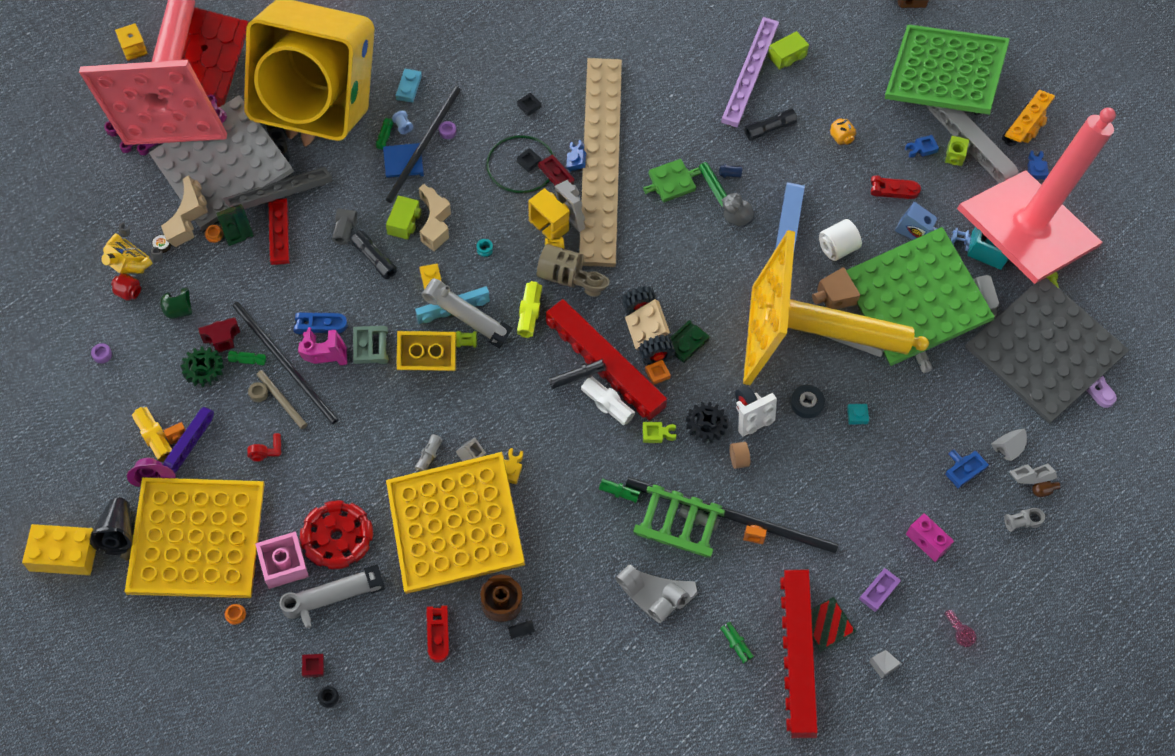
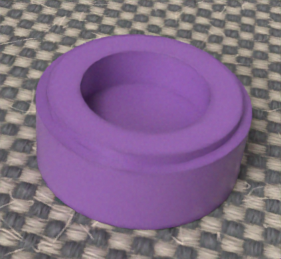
M446 121L440 124L439 135L442 138L452 139L455 137L457 131L454 123Z
M97 344L92 348L91 356L97 363H106L111 359L112 351L106 344Z

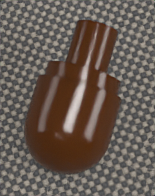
M1046 481L1032 486V492L1037 497L1049 496L1053 494V490L1060 489L1058 481L1053 483Z

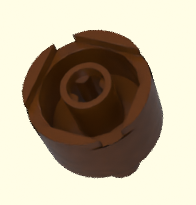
M504 574L495 575L489 578L482 586L480 592L481 606L488 619L496 622H507L518 616L522 608L521 586L512 577Z

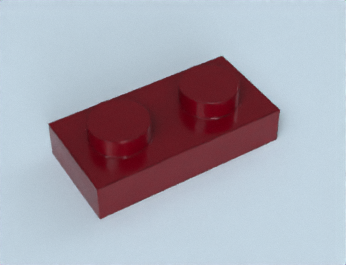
M553 154L539 162L538 167L555 186L566 180L574 184L575 179Z

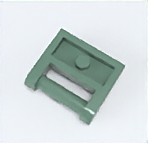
M353 327L354 364L388 363V355H386L388 327ZM373 335H379V354H373Z

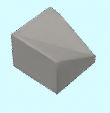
M475 437L467 441L456 451L462 461L482 457L486 454Z
M886 650L875 655L869 661L881 678L896 670L901 664Z

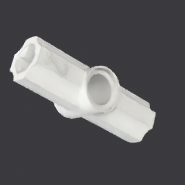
M593 376L588 378L581 386V390L595 401L596 406L603 413H609L622 425L628 424L635 415V411L621 401L620 396L615 390L607 389Z

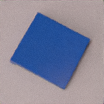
M420 143L383 147L386 178L399 177ZM422 155L409 175L424 176Z

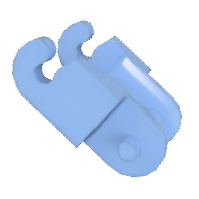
M958 228L955 231L953 230L951 237L953 246L956 240L964 241L966 245L965 251H968L971 239L969 237V230L966 232L958 231ZM957 234L965 236V239L957 237Z

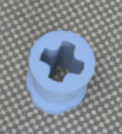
M398 111L392 117L393 122L398 126L400 134H407L413 130V125L409 122L405 111Z

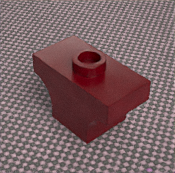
M235 317L216 321L213 324L198 328L203 344H212L218 353L235 348L233 340L240 333Z

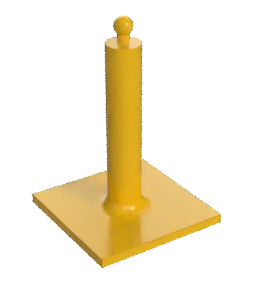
M787 230L752 286L743 384H752L786 336L788 328L901 354H908L912 346L919 351H924L929 346V340L924 336L914 337V328L911 326L790 299L795 231Z

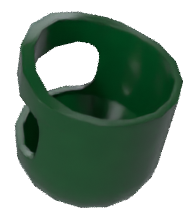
M188 287L181 288L179 296L172 297L170 292L161 297V309L167 318L176 319L192 315Z

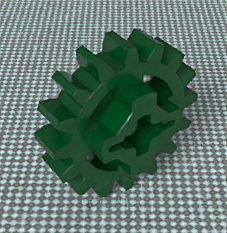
M201 346L199 351L193 348L194 353L187 352L188 358H182L184 363L180 365L182 375L188 383L192 382L195 387L198 383L202 387L207 382L209 385H212V380L218 381L217 375H223L221 370L224 368L221 355L219 356L218 351H212L211 347L204 350V347Z

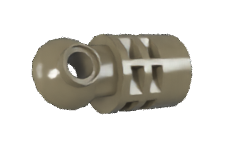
M546 244L543 248L537 266V277L572 288L576 285L584 287V292L589 296H599L601 291L606 289L610 283L609 279L601 273L582 271L583 254Z

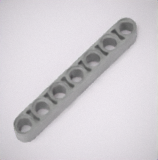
M926 105L929 111L953 136L969 139L967 151L999 184L1019 173L1016 165L964 111Z

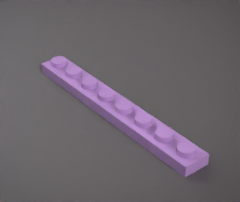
M765 17L762 18L721 123L738 128L767 56L769 46L777 31L778 21Z

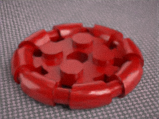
M341 500L329 501L320 508H314L303 521L304 527L300 529V545L302 549H305L306 557L320 567L326 566L328 569L333 570L347 568L349 564L360 561L370 548L369 543L373 540V526L371 521L367 519L365 511L356 504H346ZM342 511L348 512L347 517L341 516ZM326 513L330 514L323 519L322 515ZM360 521L361 526L356 528L355 523ZM312 527L317 528L316 533L311 531ZM339 531L342 533V537L337 540L332 539L331 535ZM357 538L362 539L361 543H356ZM318 543L320 547L316 549L312 547V545ZM349 550L351 555L344 557L342 553ZM326 555H332L331 559L326 558Z

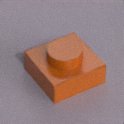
M663 360L645 366V371L653 385L668 380L671 377Z
M182 422L163 430L170 445L177 443L185 432Z
M757 525L747 526L743 540L763 545L767 530Z

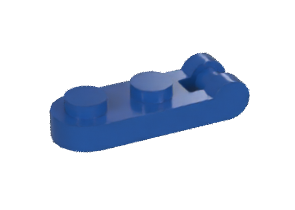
M300 312L295 314L296 325H294L293 332L303 334L310 327L313 333H328L330 330L342 333L347 329L348 325L346 317L339 313Z

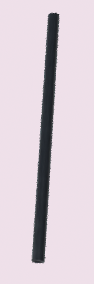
M628 477L625 485L647 493L648 486L653 487L652 484ZM664 489V491L672 493L671 490ZM683 495V497L691 499L690 496ZM705 501L702 502V503H704V504L710 505V503H708V502H705ZM722 507L725 510L723 518L748 526L757 525L767 530L766 532L836 554L837 543Z

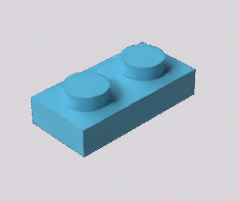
M404 69L396 93V100L413 103L422 77L421 71Z

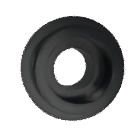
M326 686L319 691L317 696L318 702L322 707L331 708L338 703L339 693L334 687ZM327 695H332V699L329 701H326L325 697Z

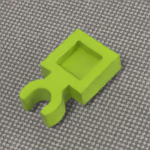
M643 422V443H662L663 438L669 441L676 440V434L669 433V431L676 430V425L670 424L662 427V422Z

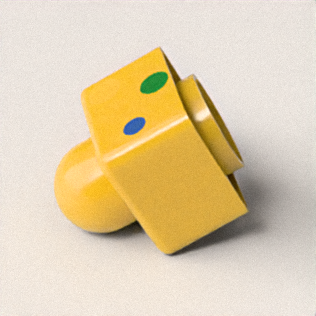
M273 1L248 23L246 29L244 111L246 116L254 122L335 141L344 139L364 116L369 106L374 43L373 22L366 16L300 1Z

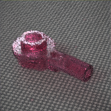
M951 609L944 613L957 631L955 634L957 643L963 647H970L975 644L976 634L974 630L967 625H962Z

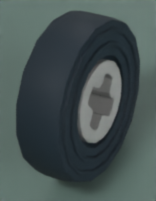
M801 385L792 393L790 405L796 415L807 419L815 418L824 409L825 397L819 388L813 385ZM806 398L808 400H811V404H809L808 402L804 403V400Z

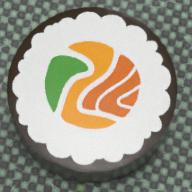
M164 234L157 235L152 240V246L158 247L159 252L166 253L171 249L172 244L166 241Z

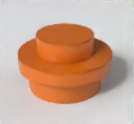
M210 225L205 231L206 239L212 243L219 242L224 236L222 228L217 225Z
M232 604L225 611V619L233 625L240 624L246 617V611L240 604Z

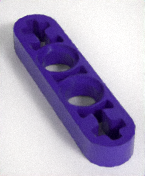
M202 407L165 459L164 466L172 469L174 473L179 470L214 417L213 410Z

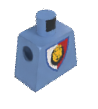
M913 202L902 216L895 232L914 240L936 230L937 228L933 226L937 221V217L916 202Z

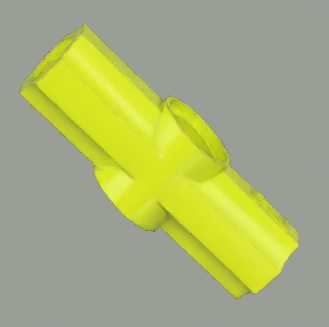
M531 281L526 283L524 298L520 303V319L517 334L524 338L533 336L536 319L539 317L542 285L538 284V282Z

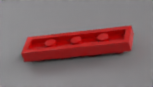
M287 198L275 199L269 202L271 265L290 264Z

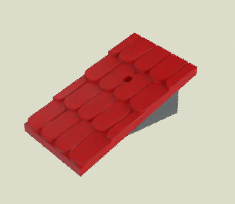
M194 7L181 60L189 61L206 95H214L217 99V107L219 108L226 102L246 38V29L249 21Z

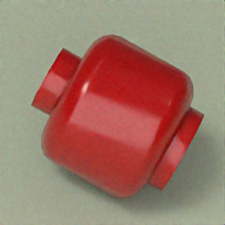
M122 273L119 276H115L111 282L114 295L126 301L136 299L141 292L139 280L129 274Z

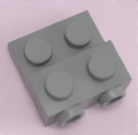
M566 180L555 186L557 200L567 205L570 210L569 223L580 232L585 229V217L581 210L582 202L578 197V188Z

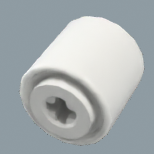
M848 219L838 222L819 234L820 246L823 252L833 261L841 259L862 246L858 229Z

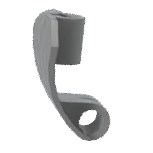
M628 565L615 577L617 583L628 596L658 623H662L676 608H683L697 595L695 581H677L652 576L636 570L632 565Z

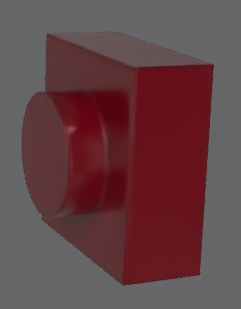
M324 654L302 655L303 678L324 677Z

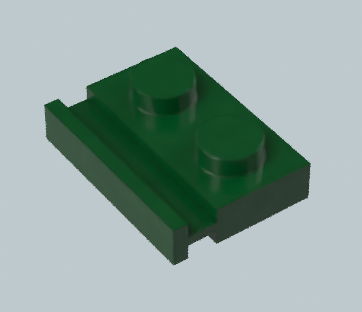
M242 204L216 213L229 246L244 241L247 237H254Z
M689 319L670 337L675 349V356L685 363L709 340L710 336L697 325L692 324Z

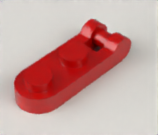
M877 175L871 177V184L873 185L871 195L915 199L921 191V187L916 181L881 178Z
M443 605L441 608L427 606L428 655L436 663L445 661L449 656L448 605ZM434 616H441V620H434Z

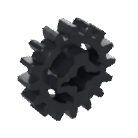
M701 402L700 407L695 404L693 410H689V416L686 417V429H690V436L696 435V441L702 438V443H705L706 439L713 443L714 438L720 440L721 435H725V429L728 427V416L724 415V409L718 410V404L713 407L711 402L708 405ZM695 417H697V423H696V424L694 423Z

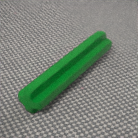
M707 162L701 163L699 170L723 207L721 200L727 194Z

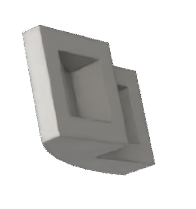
M1048 463L1032 469L1027 464L1009 471L1017 483L1036 484L1057 478L1056 471Z

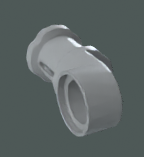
M1039 508L1022 510L1014 515L1006 514L1004 516L1005 525L1010 532L1020 527L1038 528L1044 522L1045 514ZM1030 514H1037L1040 517V521L1033 522L1030 519Z

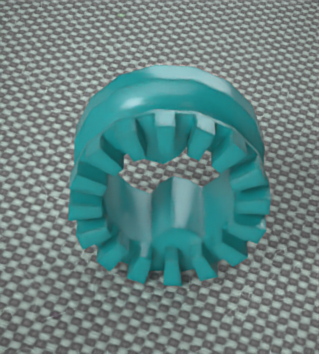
M481 239L477 242L478 255L488 257L492 254L493 244L489 239ZM484 245L489 246V248H486V250L480 249V247H484Z

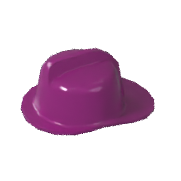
M142 458L128 471L127 480L130 484L141 487L142 477L176 478V475L172 469L164 466L160 461L154 458Z

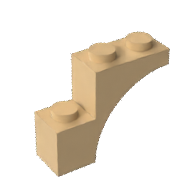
M189 175L182 179L184 194L179 209L169 221L161 225L166 241L174 247L194 238L192 231L194 228L191 221L208 213L206 208L207 201L200 191L202 187L197 180L192 179Z
M423 184L419 187L420 199L427 205L430 214L425 226L420 230V239L422 243L435 251L449 238L448 226L443 221L451 215L450 203L446 198L440 197L433 188Z

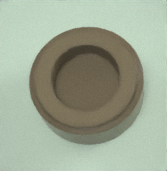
M256 382L249 387L248 394L252 401L263 402L268 397V389L265 384Z

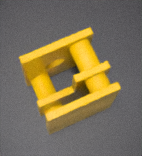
M136 23L115 30L127 61L148 54Z

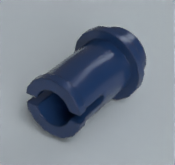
M720 165L719 176L723 178L726 176L741 178L742 166Z

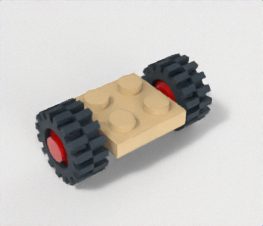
M644 285L643 288L638 286L637 289L632 288V291L628 290L627 294H624L622 297V302L628 315L625 319L635 349L639 350L642 362L645 365H650L660 360L667 362L668 359H672V356L675 355V349L671 338L667 336L670 332L654 289L651 286L647 287V285Z

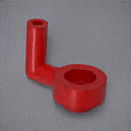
M273 434V449L267 448V446L262 444L248 446L247 457L252 461L259 462L267 456H280L281 434Z

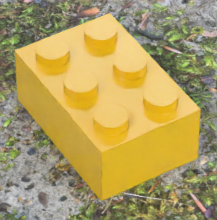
M397 331V370L456 371L457 333Z
M31 524L22 560L23 565L30 572L91 576L96 550L90 545L89 541L93 528Z

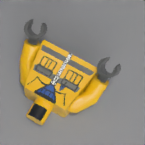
M122 222L119 224V233H115L104 246V254L101 258L104 265L111 266L118 273L139 274L144 273L145 269L153 264V261L160 262L163 259L162 251L159 252L158 247H153L149 257L127 239H122V237L130 235V226L124 229L125 223Z

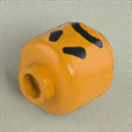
M840 118L832 123L830 134L839 145H848L854 141L856 129L848 119Z

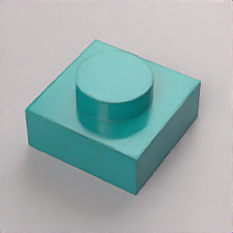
M848 404L849 425L869 423L867 404Z

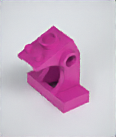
M308 327L307 332L303 333L304 338L298 346V353L303 360L314 364L337 361L339 365L347 364L348 348L336 330L328 331V340L324 343H316V335L311 331L310 327Z

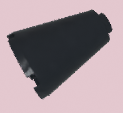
M117 497L111 499L94 527L89 541L95 550L99 551L100 548L105 550V554L120 555L126 553L129 547L131 548L130 504L124 498Z

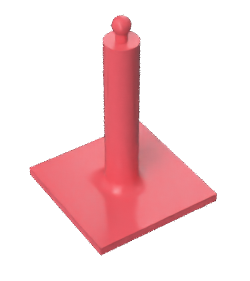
M168 0L152 62L80 67V75L124 145L224 140L227 138V132L189 61L181 60L196 3L195 0Z
M1104 108L1100 112V116L1091 115L1087 118L1042 185L1025 170L960 203L957 208L1034 284L1095 250L1102 244V241L1076 218L1063 203L1114 133V127L1111 122L1115 119L1116 113L1112 108Z

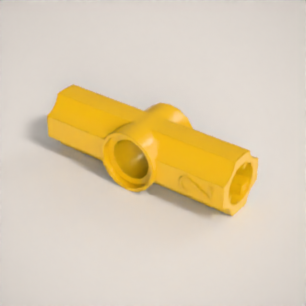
M140 407L135 410L132 417L141 430L140 433L148 447H151L158 461L164 462L172 448L169 442H167L162 428L158 422L156 423L148 408Z

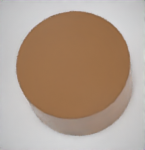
M746 442L730 444V457L734 469L750 466V453Z

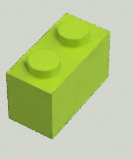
M796 31L771 44L767 56L780 70L784 67H789L797 60L805 58L809 44Z
M397 196L386 223L387 235L406 240L409 239L410 234H413L415 231L416 219L420 218L422 212L418 200Z

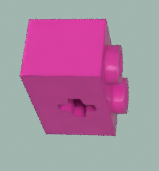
M925 513L910 526L906 533L934 562L941 558L954 542Z

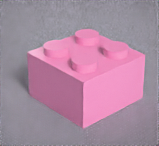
M296 532L256 543L268 589L309 577Z

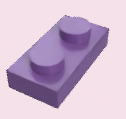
M884 568L860 596L859 600L876 612L899 585L901 580Z

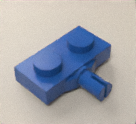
M953 449L948 455L956 463L945 475L959 489L984 471L989 464L976 450L969 456L961 457Z

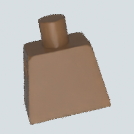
M844 267L822 279L818 285V292L812 294L813 302L816 305L824 302L827 308L831 309L857 305V301L860 298L859 291Z

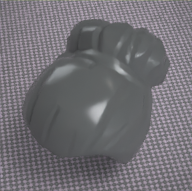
M731 193L721 200L724 208L723 216L726 221L737 226H742L752 221L754 216L753 208L747 201L742 199L741 195Z

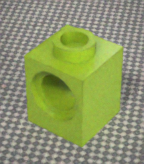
M951 136L947 147L945 163L962 166L967 154L969 139Z

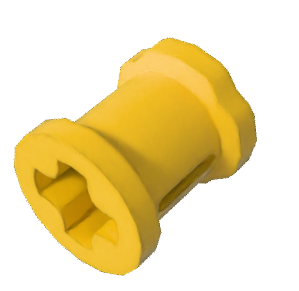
M560 237V239L552 240L545 238V245L550 244L564 249V238Z

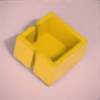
M544 188L528 200L529 221L539 231L551 223L542 231L549 240L559 239L569 231L570 210L567 205L559 202L552 192H548Z

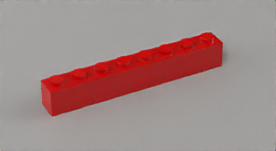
M564 299L546 312L547 325L551 329H555L559 333L560 338L571 345L574 352L580 353L587 364L600 359L604 360L603 363L606 364L607 370L599 372V376L606 379L616 392L619 391L623 395L624 400L628 404H632L641 417H646L650 421L666 408L667 398Z
M784 570V577H780V588L785 590V597H781V609L786 611V616H782V629H786L787 636H783V649H787V656H784V669H788V677H784L785 690H789V697H785L786 710H790V718H786L787 732L791 731V738H817L809 570Z

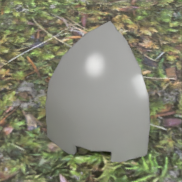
M1025 429L1011 431L995 440L991 445L996 452L1000 451L1005 455L1004 459L1012 461L1024 451L1027 443Z

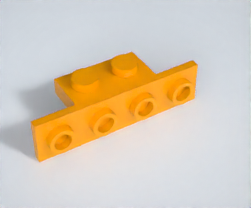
M1039 90L1006 132L1005 137L1020 143L1022 141L1029 143L1032 138H1035L1040 127L1046 124V109L1055 99V95Z

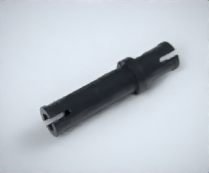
M603 359L590 364L584 363L582 367L549 377V383L552 385L551 388L555 389L585 377L588 379L591 378V375L606 371V364L603 363Z

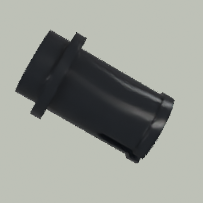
M525 619L526 622L508 626L511 640L526 634L532 635L531 633L535 632L532 620L527 621Z

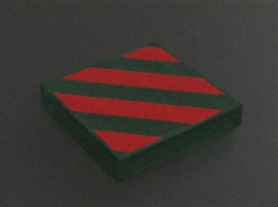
M834 597L811 609L813 642L820 653L856 633V630Z

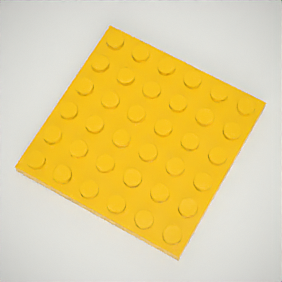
M502 452L386 480L403 587L406 594L526 565Z
M142 477L125 586L126 595L252 598L257 555L256 543H258L264 481Z

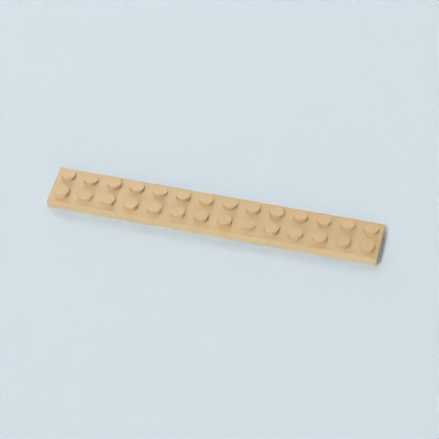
M588 58L584 131L586 168H583L581 209L585 217V229L580 231L579 253L584 255L583 266L616 267L621 59Z

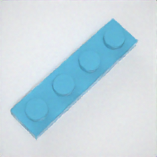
M487 286L458 295L474 307L483 306L490 302ZM429 304L415 309L419 324L429 323L434 319L451 315L438 305Z

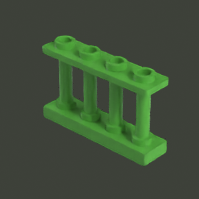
M658 485L648 486L647 493L652 494L643 523L640 525L635 524L634 535L711 559L713 549L710 548L709 541L717 515L724 517L725 510L722 509V506L715 503H710V505L704 504L702 499L696 497L688 499L683 497L684 494L677 491L669 493L664 491L665 488ZM659 498L669 499L671 503L663 528L660 531L653 530L651 523ZM681 503L691 507L682 535H679L678 538L671 536L672 532L670 530L678 504ZM700 509L710 513L702 539L697 544L690 542L691 538L689 537L697 511Z

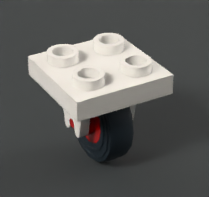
M748 386L736 389V409L739 412L738 432L742 437L747 434H753L757 429L769 426L775 421L777 398L773 393L761 398Z

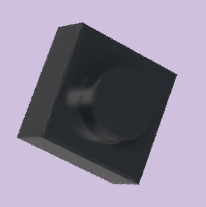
M529 93L517 101V106L529 116L541 108V102L532 93Z
M530 148L516 157V162L528 173L542 161V158Z

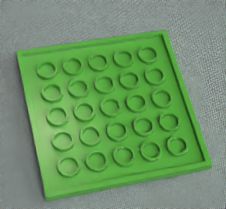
M907 25L885 93V99L990 115L1010 38Z
M943 227L846 270L860 293L857 305L863 316L913 327L914 337L924 336L929 340V346L926 350L995 319ZM912 346L908 354L884 350L883 353L890 366H893L924 351H919Z

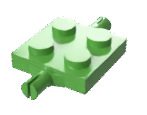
M682 159L672 161L649 170L648 174L652 184L643 187V191L645 194L656 191L663 202L694 192L696 186L692 177L701 175V171L699 168L689 171Z

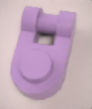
M1104 376L1087 390L1097 404L1104 408L1111 407L1117 399L1115 392L1105 382Z

